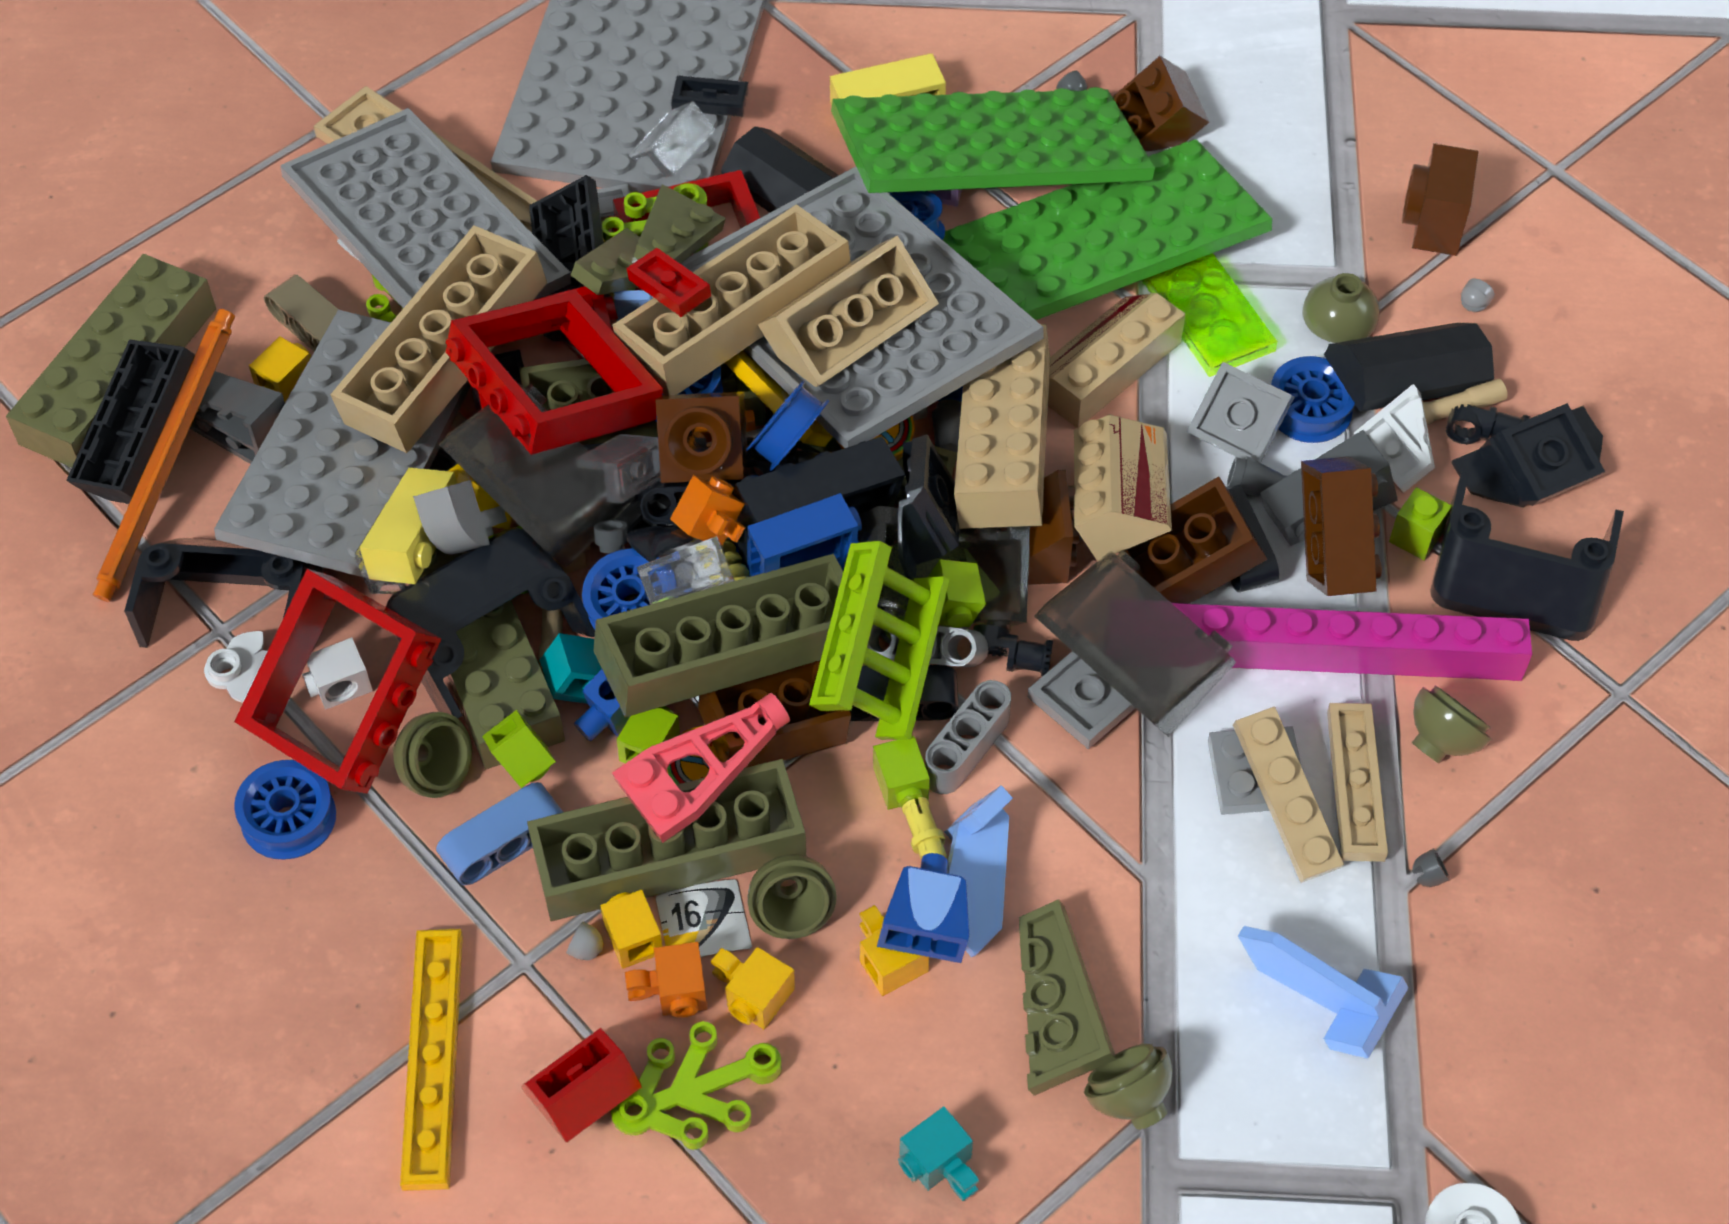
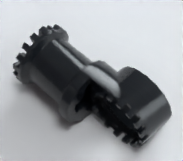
M1461 404L1459 408L1458 405L1455 406V409L1452 408L1451 413H1449L1446 433L1451 440L1459 444H1472L1478 440L1487 441L1498 432L1530 419V416L1523 415L1518 417L1498 412L1495 407L1485 410L1475 406L1472 407L1467 404V407H1464V404ZM1468 421L1475 427L1470 429L1461 428V426L1456 425V422Z
M979 624L973 627V630L980 632L988 643L987 656L992 654L995 657L996 655L1008 657L1006 671L1013 672L1015 668L1040 672L1041 676H1044L1049 671L1053 648L1052 640H1046L1045 643L1020 640L1018 635L1010 634L1009 630L999 626Z

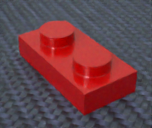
M657 247L626 268L628 279L680 317L712 296L709 283Z

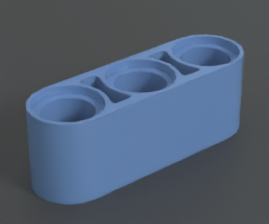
M531 783L447 833L439 841L436 851L461 885H471L533 848L527 821L563 813V811L542 783Z

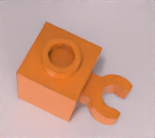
M693 475L670 520L689 536L722 548L727 537L736 543L741 537L745 527L736 520L745 504L732 494L734 487L724 480L712 476L707 481Z
M698 942L654 948L656 970L637 969L625 972L629 1001H640L659 994L662 1015H672L678 1018L689 1017L698 1011L707 1010Z

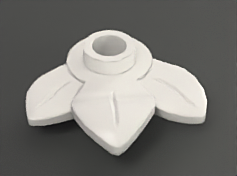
M252 631L242 633L234 637L226 649H219L213 652L208 657L204 667V674L208 683L218 689H227L234 700L243 703L268 652L263 650V632ZM225 669H232L227 673H221Z

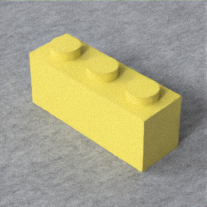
M933 53L830 76L831 105L833 99L846 98L848 96L866 98L881 97L887 94L896 96H916L920 93L931 95L946 94V82Z
M418 468L407 469L359 547L370 580L407 584L417 583L424 569L430 565L436 547L429 540L423 529L413 496L457 484L454 472Z

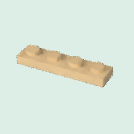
M1329 703L1327 717L1342 861L1385 862L1388 849L1372 704Z
M1275 706L1235 720L1233 727L1300 883L1340 869L1344 863Z

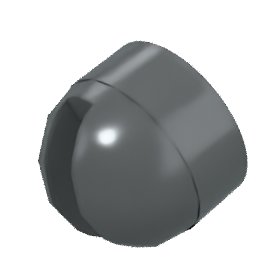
M1072 71L1058 82L1056 89L1063 88L1072 91H1083L1088 89V85L1079 71Z
M1435 849L1421 854L1414 861L1412 867L1413 874L1424 872L1416 880L1420 885L1434 887L1450 880L1446 867Z

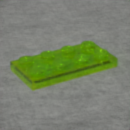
M1214 253L1141 280L1150 294L1158 293L1185 313L1182 339L1209 377L1216 375L1222 362L1237 367L1276 351L1278 341Z

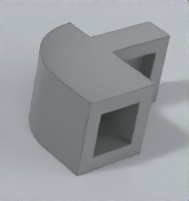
M471 480L413 496L427 537L437 549L449 555L490 545L488 536L494 534L492 526L507 522L503 505L480 512Z

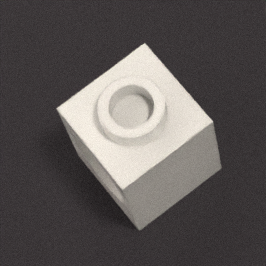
M353 638L311 653L307 661L309 672L302 674L311 698L319 695L325 710L373 692L366 668Z

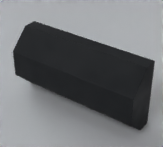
M754 126L734 143L721 168V174L742 170L754 202L770 213L839 176L771 129Z
M585 175L529 205L532 234L570 273H572L577 260L604 243L596 180ZM571 276V284L549 295L580 288L584 285ZM610 293L604 294V297L610 296ZM561 330L543 334V336L553 341L569 340Z
M1451 323L1332 343L1328 345L1324 356L1360 412L1384 408L1413 384L1421 393L1423 401L1451 396L1464 392L1467 388L1494 380L1492 345L1477 323Z
M129 339L66 481L79 489L109 501L129 504L195 354L182 346Z

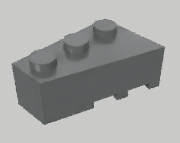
M215 371L190 429L251 464L282 410L285 401L280 392Z
M1364 430L1315 459L1349 456L1370 467L1371 473L1374 472L1378 481V495L1373 498V511L1398 501L1390 465ZM1300 468L1260 493L1265 511L1290 546L1305 541L1302 475Z

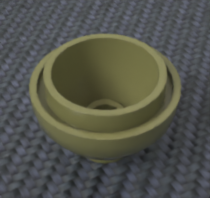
M1341 273L1320 281L1310 289L1304 300L1302 315L1305 324L1315 335L1326 341L1338 343L1370 336L1378 324L1379 303L1375 294L1359 277L1351 273Z
M1436 685L1431 691L1425 687H1422L1415 698L1413 710L1414 722L1419 734L1412 743L1431 759L1440 763L1446 755H1470L1481 751L1490 743L1492 739L1486 734L1490 726Z
M428 712L414 717L403 727L393 746V761L398 777L410 791L423 797L440 798L451 794L462 784L470 769L472 760L470 736L463 723L448 713Z
M789 854L776 857L766 862L757 870L749 885L747 903L754 923L762 931L781 939H797L816 932L826 924L835 909L837 895L832 877L819 862L804 855ZM791 879L795 881L790 886H781L785 880Z
M1152 1044L1136 1045L1115 1054L1117 1060L1092 1071L1088 1077L1089 1083L1084 1089V1094L1090 1104L1099 1112L1112 1118L1130 1119L1135 1129L1138 1130L1148 1128L1166 1116L1168 1111L1163 1100L1166 1098L1172 1083L1173 1066L1165 1048L1154 1047Z

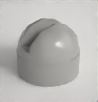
M1473 278L1462 289L1461 302L1468 311H1483L1490 304L1495 293L1489 284L1480 279Z
M582 921L569 944L566 954L579 960L594 959L600 954L603 947V939L600 932L595 927Z

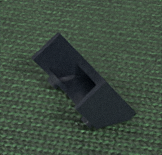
M1461 471L1451 502L1452 508L1443 533L1430 593L1434 602L1445 609L1476 617L1529 619L1531 631L1566 640L1580 641L1587 638L1595 626L1612 571L1624 511L1615 510L1603 540L1592 537L1581 539L1575 544L1571 559L1489 539L1491 532L1489 517L1477 508L1462 505L1469 473Z
M514 527L503 530L488 539L490 545L465 552L420 578L416 584H410L396 592L389 598L386 604L387 608L441 638L432 658L433 662L427 668L421 681L438 712L451 714L457 719L463 716L443 681V678L452 674L461 666L464 659V648L456 632L526 590L538 607L549 611L561 609L573 632L592 638L595 636V630L591 625L588 613L571 579L535 536L525 529Z
M176 538L154 544L141 553L124 612L139 647L148 648L164 585L167 580L269 586L276 590H287L289 595L284 612L285 616L306 570L310 569L322 573V567L219 540Z

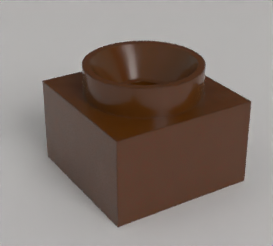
M1434 143L1428 166L1413 164L1402 215V223L1415 225L1413 249L1457 256L1471 208L1479 151Z
M744 392L662 395L656 399L661 483L690 482L693 475L709 481L712 476L722 480L744 479L749 474L748 451H746L747 432ZM696 427H703L710 432L712 436L711 446L704 447L695 441L694 430Z

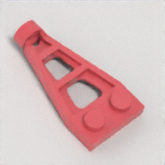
M769 693L749 708L647 748L613 771L612 775L658 838L664 843L700 818L773 738L776 731L790 722V717L773 693ZM762 717L766 721L764 725H761L758 722V720ZM729 732H737L744 740V746L728 761L719 762L708 748V745ZM690 755L701 756L709 766L708 775L693 791L682 792L668 775V766Z

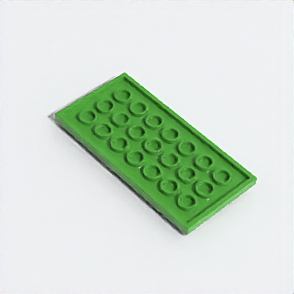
M1092 87L1088 90L1072 91L1060 88L1054 91L1036 92L1033 90H1022L1021 92L1010 93L988 91L981 94L954 92L951 95L920 93L916 96L887 94L881 97L862 98L860 96H848L832 100V115L868 193L1153 180L1155 167L1108 89Z
M1197 139L1148 156L1155 167L1152 181L1072 184L972 222L956 226L945 231L943 241L1032 318L1038 320L1272 231L1273 219Z

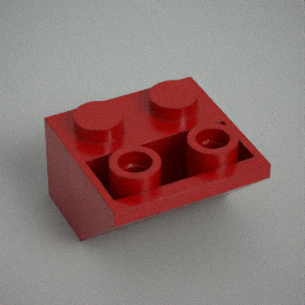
M599 1028L521 1085L524 1093L566 1143L642 1087L624 1053L602 1028Z

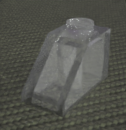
M717 536L636 567L650 604L736 581L723 546Z

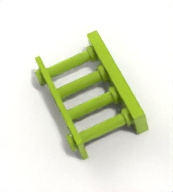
M882 541L850 543L809 705L820 711L851 710L853 705L879 718L876 738L880 740H911L950 579L940 576L914 578V581L887 567L892 549L891 546ZM882 585L909 598L904 621L877 607ZM872 625L899 638L894 661L867 648ZM862 665L889 678L884 701L857 688Z

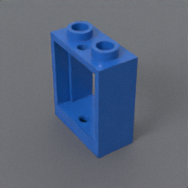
M840 493L747 526V568L749 570V577L831 554L835 555L844 571L850 543H859L857 539L858 531L862 529L857 510L853 506L848 507Z

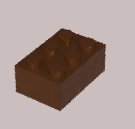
M1349 456L1301 461L1307 582L1326 596L1377 592L1376 579L1381 578L1382 567L1379 555L1375 554L1374 539L1379 538L1380 535L1379 519L1376 513L1373 514V498L1378 495L1376 474L1374 472L1371 473L1370 467Z
M1219 476L1170 504L1172 531L1119 552L1144 602L1190 604L1268 560L1235 499Z
M821 660L700 695L698 710L706 725L751 707L769 693H773L781 702L790 717V722L776 731L773 738L745 768L780 759L784 761L845 744L851 714L849 710L820 711L809 705ZM763 717L758 720L761 725L766 723ZM729 732L712 741L721 762L728 761L744 746V740L737 732Z

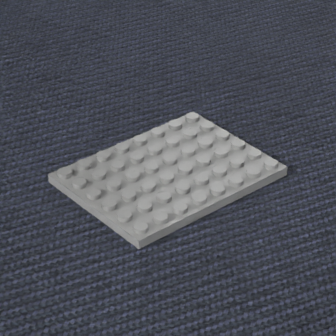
M550 0L491 159L492 171L572 183L587 175L596 180V185L599 188L628 183L630 192L639 193L659 189L662 184L668 187L713 176L731 116L673 111L671 99L676 77L679 75L742 81L766 0Z
M856 166L691 255L681 263L691 272H694L796 204L848 240L851 262L876 245L898 235L939 304L820 386L815 387L805 380L803 387L822 403L827 399L829 400L826 407L815 420L844 448L873 439L1044 339L1042 325L887 192L868 193ZM765 336L744 349L789 395L804 379L777 357Z

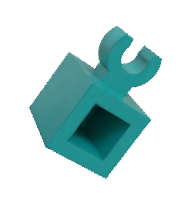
M559 633L539 660L546 683L553 699L588 704L582 691L602 669L594 653V639Z
M945 1106L900 1138V1158H898V1162L903 1172L911 1181L915 1182L919 1179L929 1191L946 1178L953 1191L963 1202L978 1191L976 1184L979 1182V1179L970 1167L965 1164L972 1159L973 1140Z

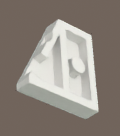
M1414 384L1354 432V434H1357L1362 430L1365 431L1389 463L1393 481L1403 493L1435 468L1422 397Z

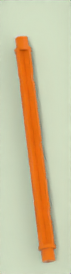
M219 309L214 321L209 322L97 575L98 583L93 596L100 600L111 601L116 588H120L231 336L232 330L230 328L235 315L228 310Z

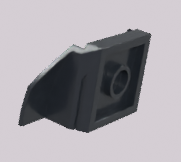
M1568 403L1498 432L1478 450L1456 458L1451 463L1459 477L1461 471L1469 473L1466 488L1471 494L1518 507H1525L1527 504L1534 506L1597 479L1605 473L1600 463L1603 435L1590 418L1584 406L1571 410Z
M927 434L903 443V466L907 480L905 486L907 498L899 501L898 549L906 578L912 581L916 578L918 564L943 557L947 552L959 546L960 527L954 496L955 481Z

